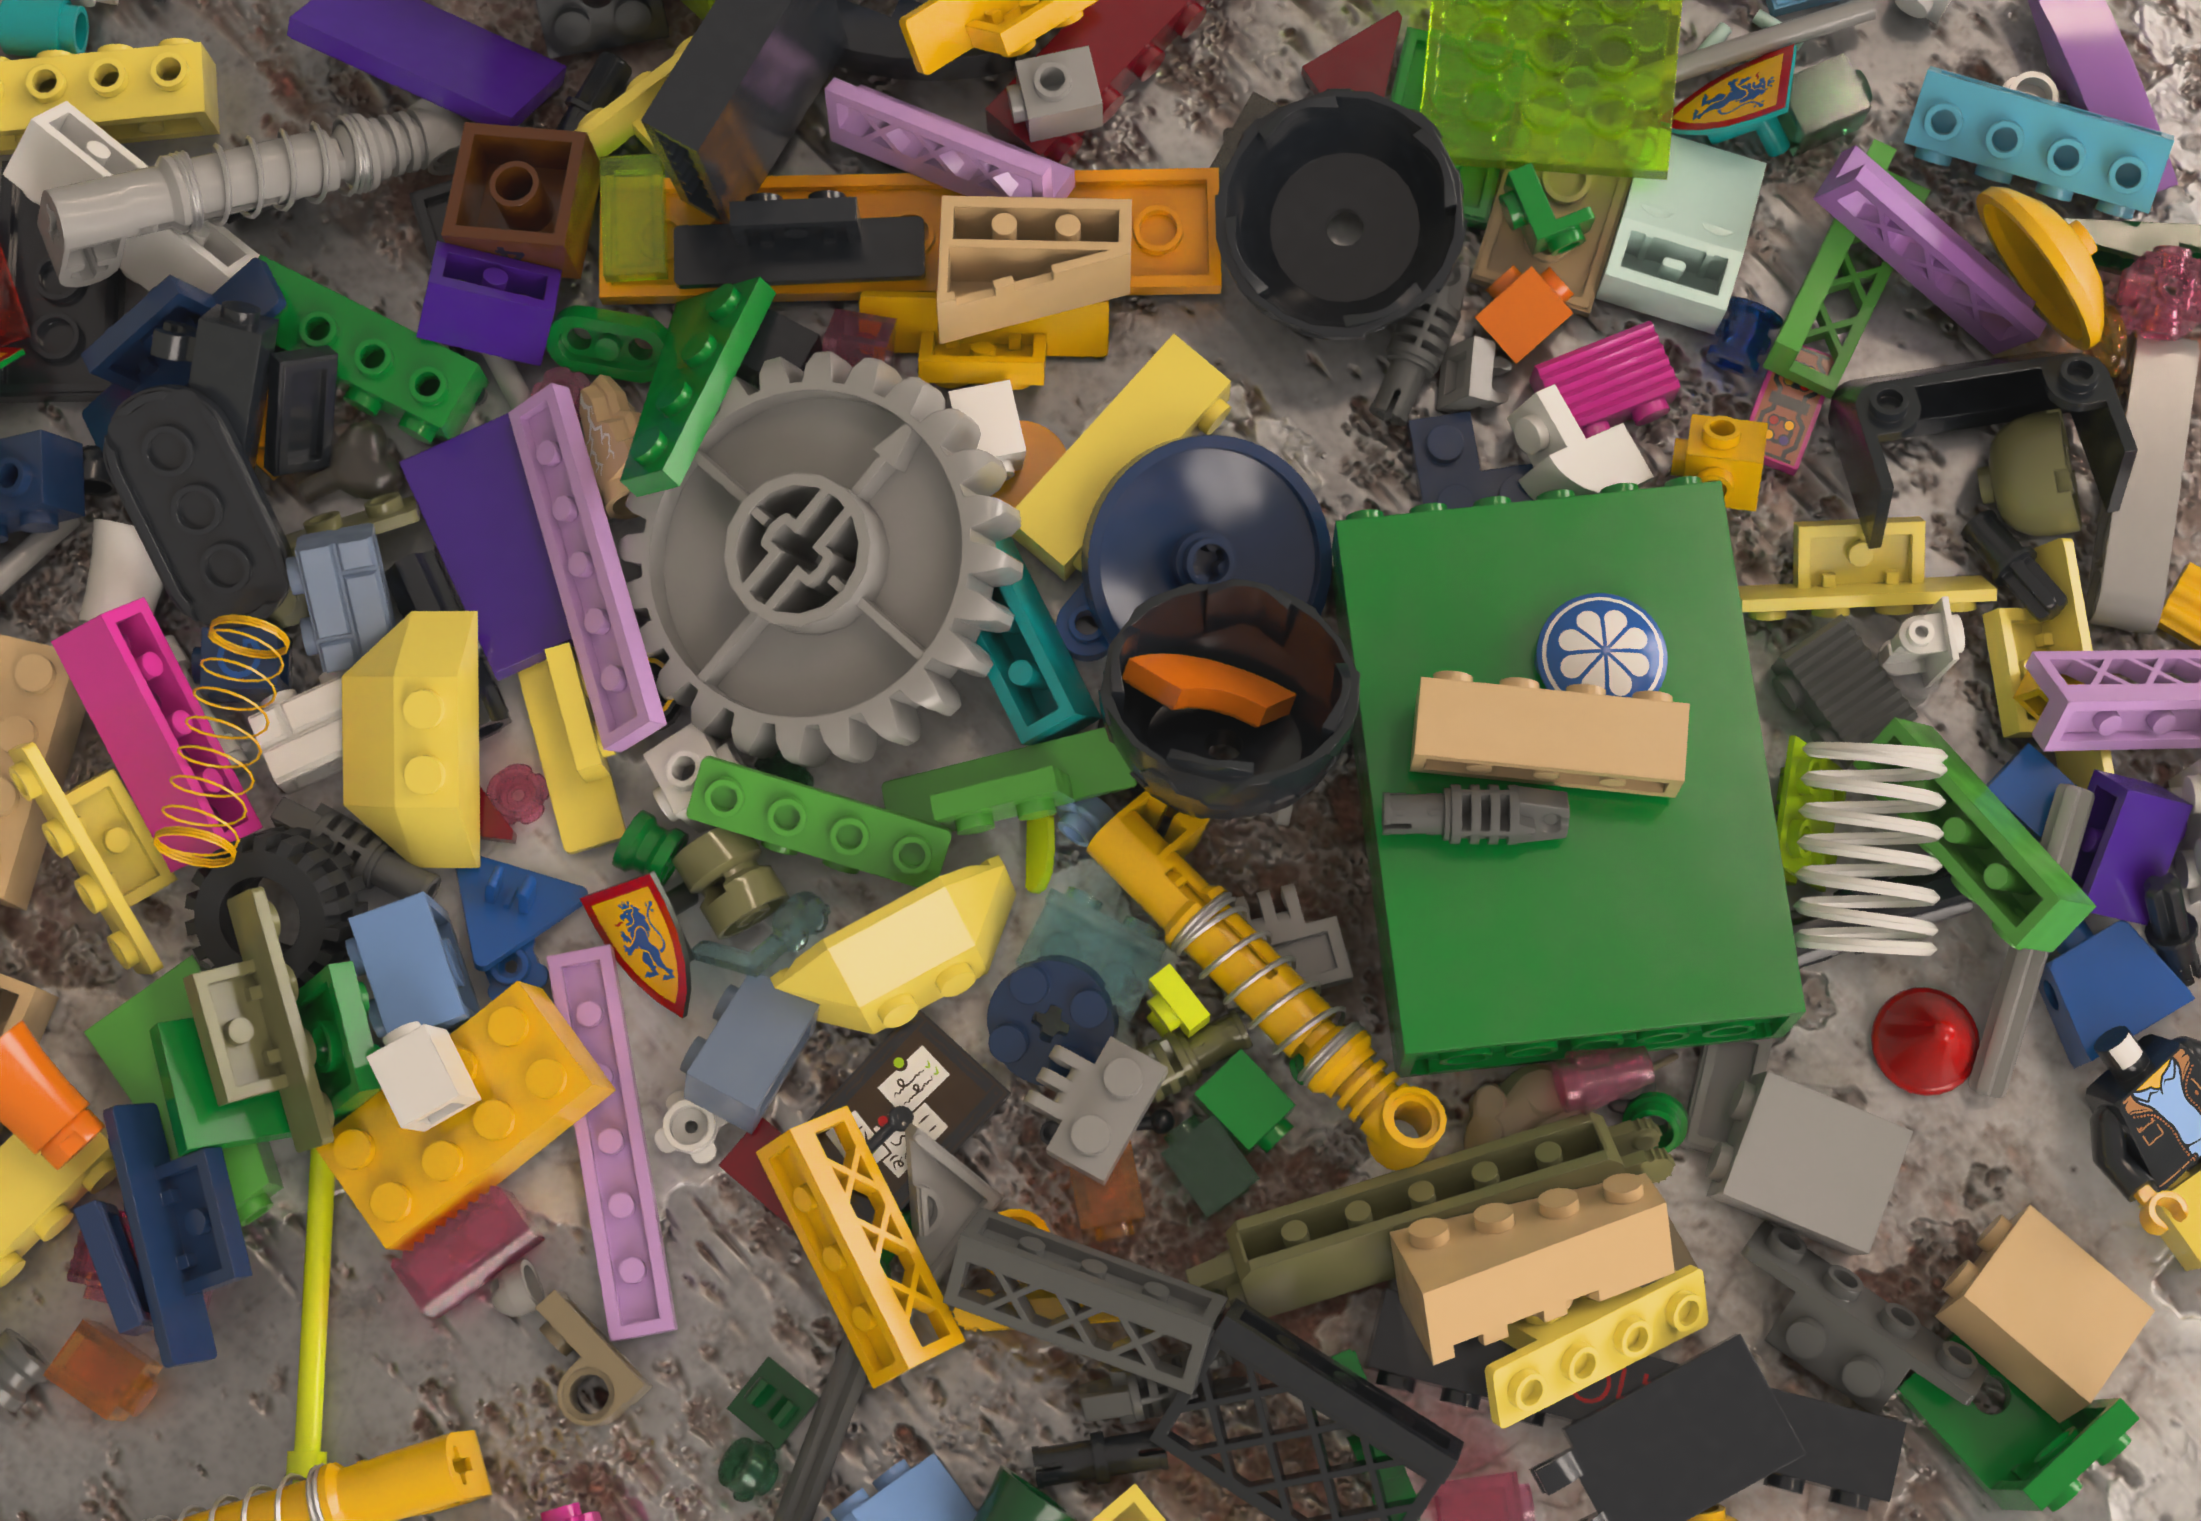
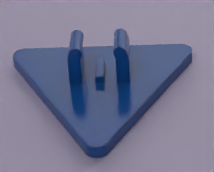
M480 856V868H455L474 968L482 972L488 971L582 907L583 905L579 898L588 895V890L583 886Z

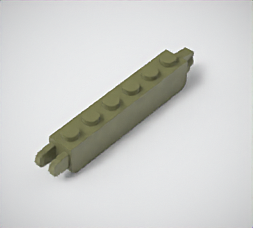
M1587 1111L1429 1160L1413 1167L1400 1169L1236 1220L1225 1232L1230 1249L1220 1253L1216 1258L1185 1270L1186 1279L1189 1284L1228 1297L1225 1308L1231 1307L1237 1298L1268 1318L1396 1278L1389 1232L1408 1228L1417 1220L1423 1218L1447 1219L1473 1213L1478 1207L1489 1203L1513 1204L1538 1198L1543 1192L1555 1188L1574 1190L1603 1183L1606 1178L1621 1173L1635 1175L1646 1173L1652 1183H1660V1181L1666 1180L1668 1176H1672L1671 1173L1676 1164L1672 1155L1668 1154L1664 1147L1658 1148V1142L1662 1133L1658 1124H1655L1651 1117L1648 1119L1645 1117L1642 1119L1636 1118L1635 1121L1628 1120L1607 1127L1602 1115Z

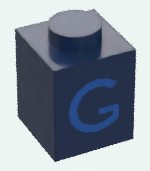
M202 627L201 647H194L191 657L192 677L196 685L230 690L253 702H262L265 698L274 694L271 685L266 680L261 682H239L223 679L206 672L200 666V662L202 659L209 657L225 658L250 666L266 677H271L279 672L281 666L279 657L260 659L235 654L213 643L207 636L209 627ZM235 627L232 629L257 637L275 650L285 647L281 639L261 628ZM216 632L224 639L243 647L271 650L259 641L244 635L231 632ZM289 636L290 645L288 651L281 656L284 663L282 673L270 679L276 692L292 689L293 640ZM208 660L203 663L205 668L227 677L238 679L263 678L237 664L217 660ZM200 689L215 703L247 702L229 693Z

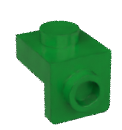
M1532 162L1508 172L1503 187L1505 193L1499 195L1500 206L1511 230L1521 228L1532 255L1549 249L1551 256L1560 255L1582 245L1586 241L1584 234L1591 230L1595 220L1590 206L1556 219Z

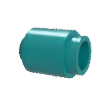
M3 0L0 4V45L6 55L36 58L39 52L45 50H63L71 54L85 52L89 38V19L84 6L73 5L71 0Z

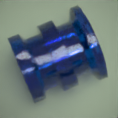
M1733 296L1730 298L1727 308L1728 318L1722 319L1714 332L1718 341L1716 344L1709 346L1705 357L1709 362L1723 370L1738 376L1754 378L1760 367V364L1757 362L1759 355L1767 354L1771 345V338L1768 337V333L1770 330H1779L1784 323L1783 318L1772 309L1758 302Z

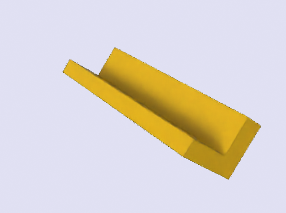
M848 1106L793 1127L756 1151L873 1389L965 1342L956 1321L953 1320L954 1317L948 1305L943 1303L944 1297ZM834 1128L846 1152L843 1165L827 1158L816 1136L817 1134ZM852 1190L868 1196L875 1210L872 1224L856 1216L850 1204ZM882 1248L898 1256L905 1270L902 1284L886 1276L880 1264ZM912 1308L927 1314L939 1338L938 1340L924 1347L921 1346L910 1324Z

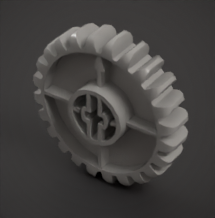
M821 351L812 355L805 365V370L802 371L780 356L764 361L759 373L760 391L736 376L733 378L720 405L721 411L715 415L680 487L636 497L631 491L629 492L625 506L632 513L646 519L644 532L627 534L618 540L617 554L620 559L642 569V577L630 581L626 585L635 614L651 619L639 628L647 657L658 659L665 664L658 674L656 688L666 701L674 699L678 705L691 707V722L696 728L719 739L733 737L734 746L741 753L763 760L773 759L781 753L790 763L806 768H817L822 766L830 754L833 753L843 760L860 764L874 757L878 746V734L889 741L906 747L920 739L921 722L917 712L919 706L951 717L961 707L959 693L950 680L957 670L975 677L985 678L992 668L993 662L989 654L976 641L981 630L995 633L1010 631L1015 615L1007 607L993 601L992 595L994 587L1012 585L1022 579L1023 562L997 549L996 542L1011 537L1021 527V517L1019 510L998 498L991 497L1001 489L1007 478L1003 462L992 454L977 449L981 436L979 426L972 418L960 410L945 409V399L938 389L919 377H909L902 381V377L894 368L876 358H864L852 367L846 360L832 351ZM818 555H821L823 558L818 565L815 561Z

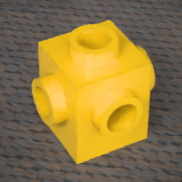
M1692 414L1689 438L1675 439L1671 475L1680 477L1697 476L1702 479V483L1721 481L1726 508L1756 512L1768 423L1733 419L1728 416Z

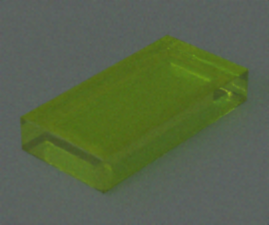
M640 154L600 157L603 276L606 283L669 279L665 167L659 155Z

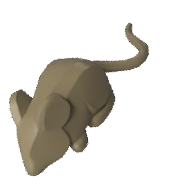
M1672 1053L1642 1068L1614 1077H1591L1564 1073L1553 1066L1545 1064L1523 1066L1513 1071L1499 1086L1494 1083H1486L1471 1095L1469 1100L1470 1118L1463 1137L1464 1150L1573 1116L1579 1112L1573 1088L1599 1090L1622 1087L1663 1068L1678 1059L1679 1056L1677 1053Z

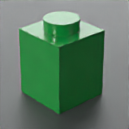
M1242 1049L1233 1055L1194 1093L1193 1101L1246 1156L1257 1146L1267 1154L1294 1128L1287 1117L1293 1112L1296 1104Z

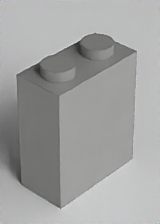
M1770 1071L1753 1075L1751 1082L1750 1079L1749 1082L1742 1080L1737 1086L1728 1108V1116L1735 1119L1726 1143L1722 1141L1717 1143L1706 1167L1705 1177L1712 1180L1707 1197L1788 1229L1849 1256L1869 1254L1913 1131Z

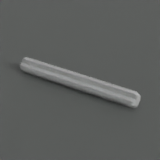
M2059 784L2055 791L2040 845L2072 877L2095 796L2088 789L2071 784ZM2009 945L1968 1082L1969 1088L1973 1091L1993 1098H2003L2007 1094L2049 952L2026 948L2018 950Z

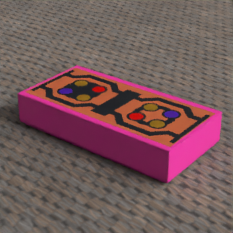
M1802 345L1795 361L1827 376L1834 363L1832 355L1806 345ZM1767 370L1748 421L1768 423L1763 465L1794 476L1799 468L1825 397L1770 370Z

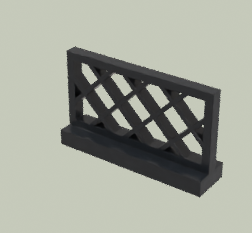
M1237 1298L1208 1345L1197 1383L1198 1386L1202 1382L1205 1396L1190 1399L1192 1395L1178 1391L1149 1438L1156 1445L1275 1521H1362L1380 1517L1381 1521H1392L1391 1515L1405 1513L1400 1521H1418L1441 1484L1446 1482L1458 1463L1464 1441ZM1220 1349L1245 1365L1250 1387L1216 1394L1210 1365ZM1259 1374L1273 1383L1262 1385ZM1289 1392L1302 1401L1308 1423L1273 1430L1265 1396ZM1254 1399L1262 1432L1228 1439L1220 1405ZM1208 1408L1217 1441L1193 1445L1171 1431L1181 1413ZM1316 1410L1330 1419L1319 1421ZM1340 1429H1347L1360 1438L1365 1460L1330 1466L1322 1433ZM1311 1435L1319 1468L1285 1475L1276 1442ZM1265 1444L1273 1477L1249 1481L1238 1474L1231 1451ZM1373 1446L1386 1455L1376 1457ZM1220 1453L1222 1463L1210 1455ZM1404 1465L1426 1479L1414 1498L1387 1503L1379 1470ZM1368 1472L1377 1505L1342 1511L1333 1478ZM1323 1481L1330 1514L1307 1518L1293 1509L1288 1487ZM1277 1489L1279 1499H1277L1267 1491Z

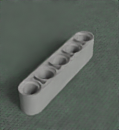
M2137 329L2132 330L2127 338L2121 359L2117 395L2138 451L2120 510L2107 513L2101 499L2086 601V616L2089 624L2149 635L2154 634L2159 625L2166 596L2198 366L2199 343L2197 340Z

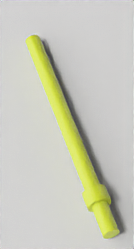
M316 1148L310 1150L294 1451H287L286 1475L295 1473L302 1475L306 1479L310 1468L321 1463L327 1464L328 1452L321 1451L335 1176ZM292 1479V1484L299 1482L300 1480Z

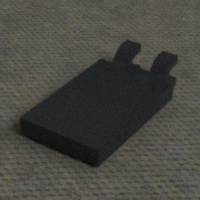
M1734 1334L1562 1428L1561 1430L1570 1448L1537 1464L1529 1470L1541 1493H1546L1548 1496L1579 1478L1596 1512L1578 1521H1687L1807 1455L1742 1335Z

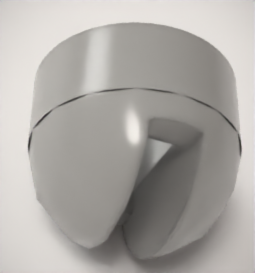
M526 1259L505 1266L493 1277L490 1283L491 1300L494 1308L500 1313L511 1317L527 1315L537 1311L535 1307L545 1298L540 1278L533 1265Z

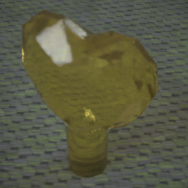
M2103 290L2104 327L2100 341L2091 347L2094 358L2106 366L2110 376L2117 377L2126 365L2127 330L2122 316L2115 306L2108 303Z

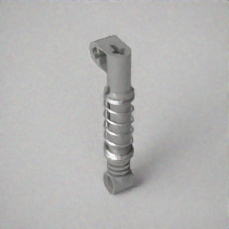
M421 98L413 103L406 112L397 111L392 115H379L377 119L373 117L365 118L358 113L338 115L333 122L332 135L330 137L324 129L320 128L319 124L312 121L307 132L288 136L287 132L280 128L276 139L258 143L247 135L244 146L223 150L215 142L212 147V153L191 158L184 150H181V152L175 151V153L169 152L168 155L159 156L154 166L44 190L41 197L37 225L60 284L65 287L74 288L88 286L110 277L118 270L121 265L126 239L167 229H172L181 235L189 232L193 234L194 231H200L206 220L214 226L222 227L227 222L229 215L241 213L246 218L255 219L260 214L262 207L271 205L279 211L287 212L297 199L305 198L310 203L319 204L324 200L327 192L337 191L343 196L351 197L354 193L361 194L362 192L367 193L368 191L376 190L381 181L388 179L391 175L397 177L404 175L405 172H418L419 169L427 170L432 175L438 176L454 174L464 123H474V121ZM341 179L350 188L349 191L340 188ZM319 194H321L318 198H312V197H310V196H314V195H319ZM288 202L285 206L279 205L280 203ZM254 209H256L253 213H248V212H246V211H249V210H254ZM223 217L220 221L214 220L215 218Z

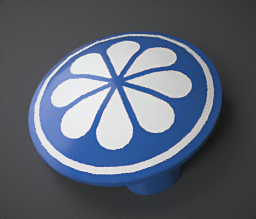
M1592 593L1581 595L1565 602L1550 615L1538 638L1534 664L1546 689L1566 691V687L1569 685L1591 684L1604 688L1606 695L1632 698L1633 693L1638 691H1659L1667 671L1668 654L1660 628L1643 608L1621 596L1607 593Z

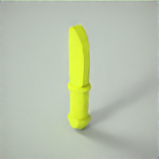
M1057 812L1048 817L1027 820L1025 887L1030 893L1040 894L1047 888L1052 876L1055 856L1054 815Z

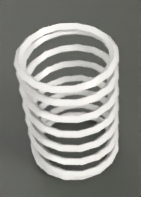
M1808 742L1802 749L1809 757L1869 761L1911 768L1808 771L1800 778L1807 786L1906 800L1810 802L1798 810L1805 818L1900 832L1805 834L1797 841V844L1803 850L1888 863L1810 865L1800 868L1795 875L1800 881L1805 883L1882 895L1816 896L1799 899L1793 907L1800 914L1874 927L1801 929L1794 934L1796 947L1931 956L1938 950L1932 942L1898 939L1931 938L1939 931L1932 922L1847 908L1932 906L1940 900V896L1932 889L1857 877L1934 874L1942 868V864L1935 857L1863 845L1921 844L1936 842L1944 836V832L1937 825L1876 814L1926 812L1940 809L1946 803V800L1937 792L1882 782L1919 781L1940 778L1948 771L1947 767L1942 763L1948 758V755L1942 749L1931 747L1852 742Z

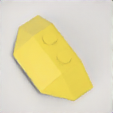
M411 611L342 675L343 805L407 862L420 868L481 867L478 611Z
M997 855L985 860L980 865H969L941 875L823 938L797 957L789 969L787 967L779 970L770 977L774 988L819 1004L818 1022L869 1034H876L885 1028L902 1026L912 1020L920 1009L943 997H954L962 994L975 983L976 979L988 973L1016 896V891L1003 861Z

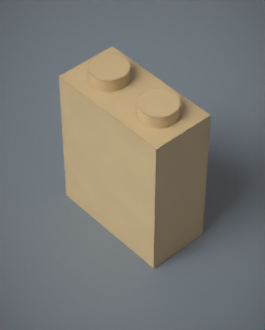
M2029 1205L2010 1220L2002 1214L1999 1215L1982 1232L1975 1243L1983 1250L1974 1264L1969 1259L1963 1262L1946 1281L1942 1290L1950 1296L1935 1317L2058 1423H2061L2092 1403L2155 1310L2033 1206Z

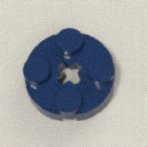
M1063 955L1038 957L1035 961L1026 962L1020 967L1018 966L1000 982L988 1006L987 1027L990 1034L988 1042L990 1052L995 1059L1004 1063L1012 1073L1027 1082L1040 1086L1044 1085L1039 1083L1036 1077L1042 1067L1048 1068L1065 1078L1070 1070L1059 1066L1049 1058V1054L1055 1045H1060L1095 1064L1110 1036L1115 1039L1117 1038L1119 1028L1116 1004L1113 1006L1111 996L1104 988L1106 983L1099 973L1089 965ZM1051 1006H1057L1062 1009L1061 1020L1069 1024L1068 1033L1058 1031L1054 1036H1050L1043 1032V1025L1037 1021V1012L1046 1014Z

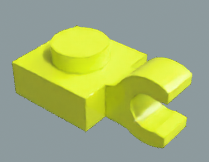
M1170 963L1149 979L1148 988L1154 996L1147 1001L1152 1012L1146 1019L1161 1038H1164V1034L1171 1033L1177 1027H1180L1189 1039L1209 1023L1211 1014Z

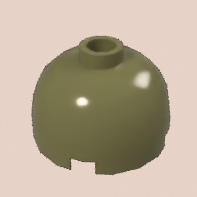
M2060 408L2034 412L2012 420L1998 431L1991 442L1989 465L1977 467L1983 504L1996 503L2003 521L2018 532L2033 536H2057L2081 531L2082 519L2075 470H2072L2068 452L2071 449Z

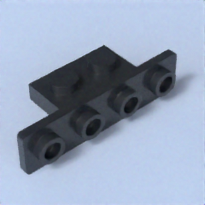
M816 191L809 194L808 199H783L780 195L773 193H755L747 196L745 201L729 202L730 224L679 225L674 229V280L679 289L719 288L727 283L733 285L759 276L769 286L922 280L926 275L924 221L921 217L861 218L857 197H846L844 193L839 191Z

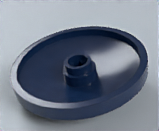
M1221 435L1180 437L1158 444L1136 456L1105 487L1092 510L1083 539L1081 556L1082 580L1088 607L1096 625L1109 644L1128 622L1137 606L1153 596L1189 583L1216 584L1230 579L1259 582L1270 585L1277 591L1282 589L1315 607L1321 616L1327 600L1332 574L1330 534L1320 504L1310 487L1291 465L1275 453L1253 442L1236 437Z

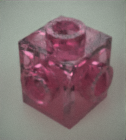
M2160 245L2154 247L2153 251H2146L2129 268L2125 267L2121 274L2117 291V305L2123 306L2120 328L2141 330L2140 335L2151 340L2176 341L2179 340V337L2183 338L2201 323V259L2192 258L2193 252L2190 249L2172 245ZM2165 286L2177 287L2176 296L2170 295L2166 291Z

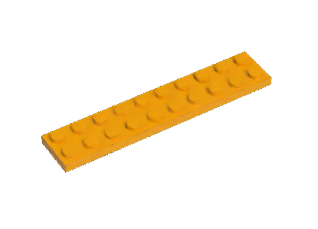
M1219 168L1075 170V187L1067 198L1132 199L1131 280L1129 295L1221 294V254L1216 240L1215 195L1219 193ZM910 173L766 176L757 193H773L780 195L783 199H808V195L816 191H839L844 193L846 197H857L861 218L919 216L924 221L926 275L922 280L770 286L776 292L772 302L859 300L860 294L863 291L937 292L942 195H965ZM670 178L600 179L599 298L602 305L676 304V302L716 290L717 288L679 289L676 286L674 280V229L679 225L722 223L682 201Z

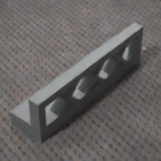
M980 1208L960 1234L943 1303L1192 1395L1198 1383L1209 1342L1222 1320L1228 1297ZM970 1263L993 1271L1004 1291L989 1297L964 1288ZM1038 1289L1056 1294L1066 1314L1053 1320L1037 1315L1025 1295ZM1101 1312L1116 1316L1129 1337L1115 1343L1099 1338L1088 1318ZM1167 1335L1192 1344L1186 1368L1183 1369L1160 1360L1150 1341Z

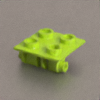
M1789 735L1785 767L1780 768L1776 800L1780 804H1776L1774 808V813L1778 815L1776 826L1786 886L1796 885L1797 876L1795 873L1803 866L1836 864L1837 855L1803 850L1797 844V841L1805 834L1834 833L1835 823L1805 818L1798 810L1810 802L1845 801L1846 791L1807 786L1800 779L1808 771L1843 770V768L1827 758L1809 757L1802 749L1807 743L1796 735ZM1806 883L1819 892L1826 891L1825 886Z

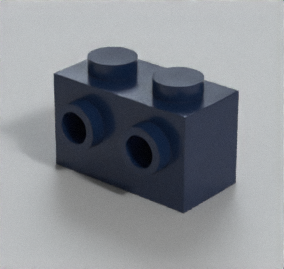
M42 429L0 439V543L8 541V534L19 531L29 533L53 532L59 529V522L85 516L83 443Z

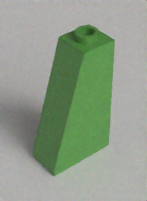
M194 955L185 959L84 1031L133 1104L155 1103L158 1106L171 1160L180 1157L178 1156L149 1030L159 1022L193 1017L183 978L194 973L212 969L203 960L199 962ZM269 1141L222 1149L241 1227L254 1222L268 1212L274 1205L270 1197L284 1188Z

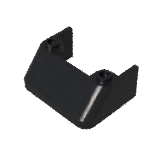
M2038 351L1854 379L1838 386L1831 397L1828 422L1868 549L1880 548L1882 546L1894 490L1880 442L2007 423L2016 418L2044 410L2060 408L2062 414L2071 413L2107 513L2119 511L2138 448L2106 366L2098 359L2087 354Z

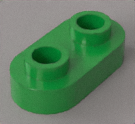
M574 305L564 308L557 314L551 324L546 346L553 360L567 370L596 376L601 374L610 376L613 379L646 383L652 381L662 347L665 346L668 330L663 324L651 317ZM574 328L585 329L590 334L591 339L581 338L576 334ZM635 338L647 341L652 346V349L641 348L635 342Z

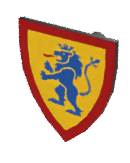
M655 871L579 898L605 945L610 944L614 948L615 959L628 976L656 1002L682 1019L685 1018L688 1014L692 989L690 962L696 957L683 934L676 916L697 904L699 901L698 894H691L684 882L665 892Z

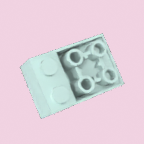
M1648 128L1595 299L1715 334L1727 311L1767 163Z

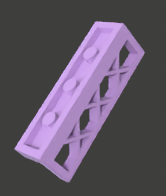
M834 77L824 89L830 140L832 142L962 195L1067 198L1075 187V169L862 84L855 86Z
M2201 650L2032 651L2025 667L2049 699L2031 734L2043 752L2201 748ZM2119 673L2139 684H2131L2112 674ZM2165 673H2173L2192 683H2184ZM2060 674L2068 675L2084 684L2067 685Z

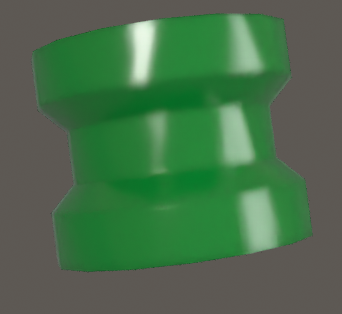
M642 810L633 818L621 837L613 856L612 865L623 872L635 870L642 875L655 871L661 885L664 886L676 870L672 860L675 855L687 846L689 834L678 828L667 830L659 826L654 815Z

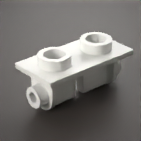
M1941 597L1925 615L1912 616L1906 619L1901 624L1895 637L1886 641L1881 646L1878 652V662L1887 674L1905 676L1922 673L1924 688H1928L1938 681L1959 660V653H1962L1965 647V634L1960 616L1958 614H1951L1949 597Z

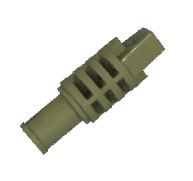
M1233 1009L1228 1014L1208 1023L1189 1039L1181 1031L1176 1033L1172 1031L1171 1033L1164 1034V1038L1160 1040L1154 1039L1148 1042L1147 1046L1143 1048L1138 1047L1136 1050L1168 1067V1074L1152 1103L1155 1101L1159 1103L1165 1100V1096L1171 1093L1175 1095L1182 1091L1181 1088L1197 1084L1199 1082L1198 1079L1203 1077L1202 1070L1236 1054L1240 1049L1244 1050L1253 1047V1044L1241 1018Z

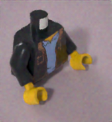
M2117 1026L2103 1033L2094 1044L2095 1052L2108 1069L2087 1087L2085 1099L2092 1112L2089 1120L2092 1158L2095 1165L2128 1202L2137 1200L2142 1206L2139 1213V1221L2142 1228L2149 1234L2163 1235L2168 1231V1227L2157 1216L2155 1206L2165 1207L2178 1222H2182L2187 1218L2188 1205L2185 1199L2178 1193L2165 1190L2201 1158V1041L2188 1036H2179L2170 1040L2154 1034L2143 1036L2137 1041L2126 1026Z

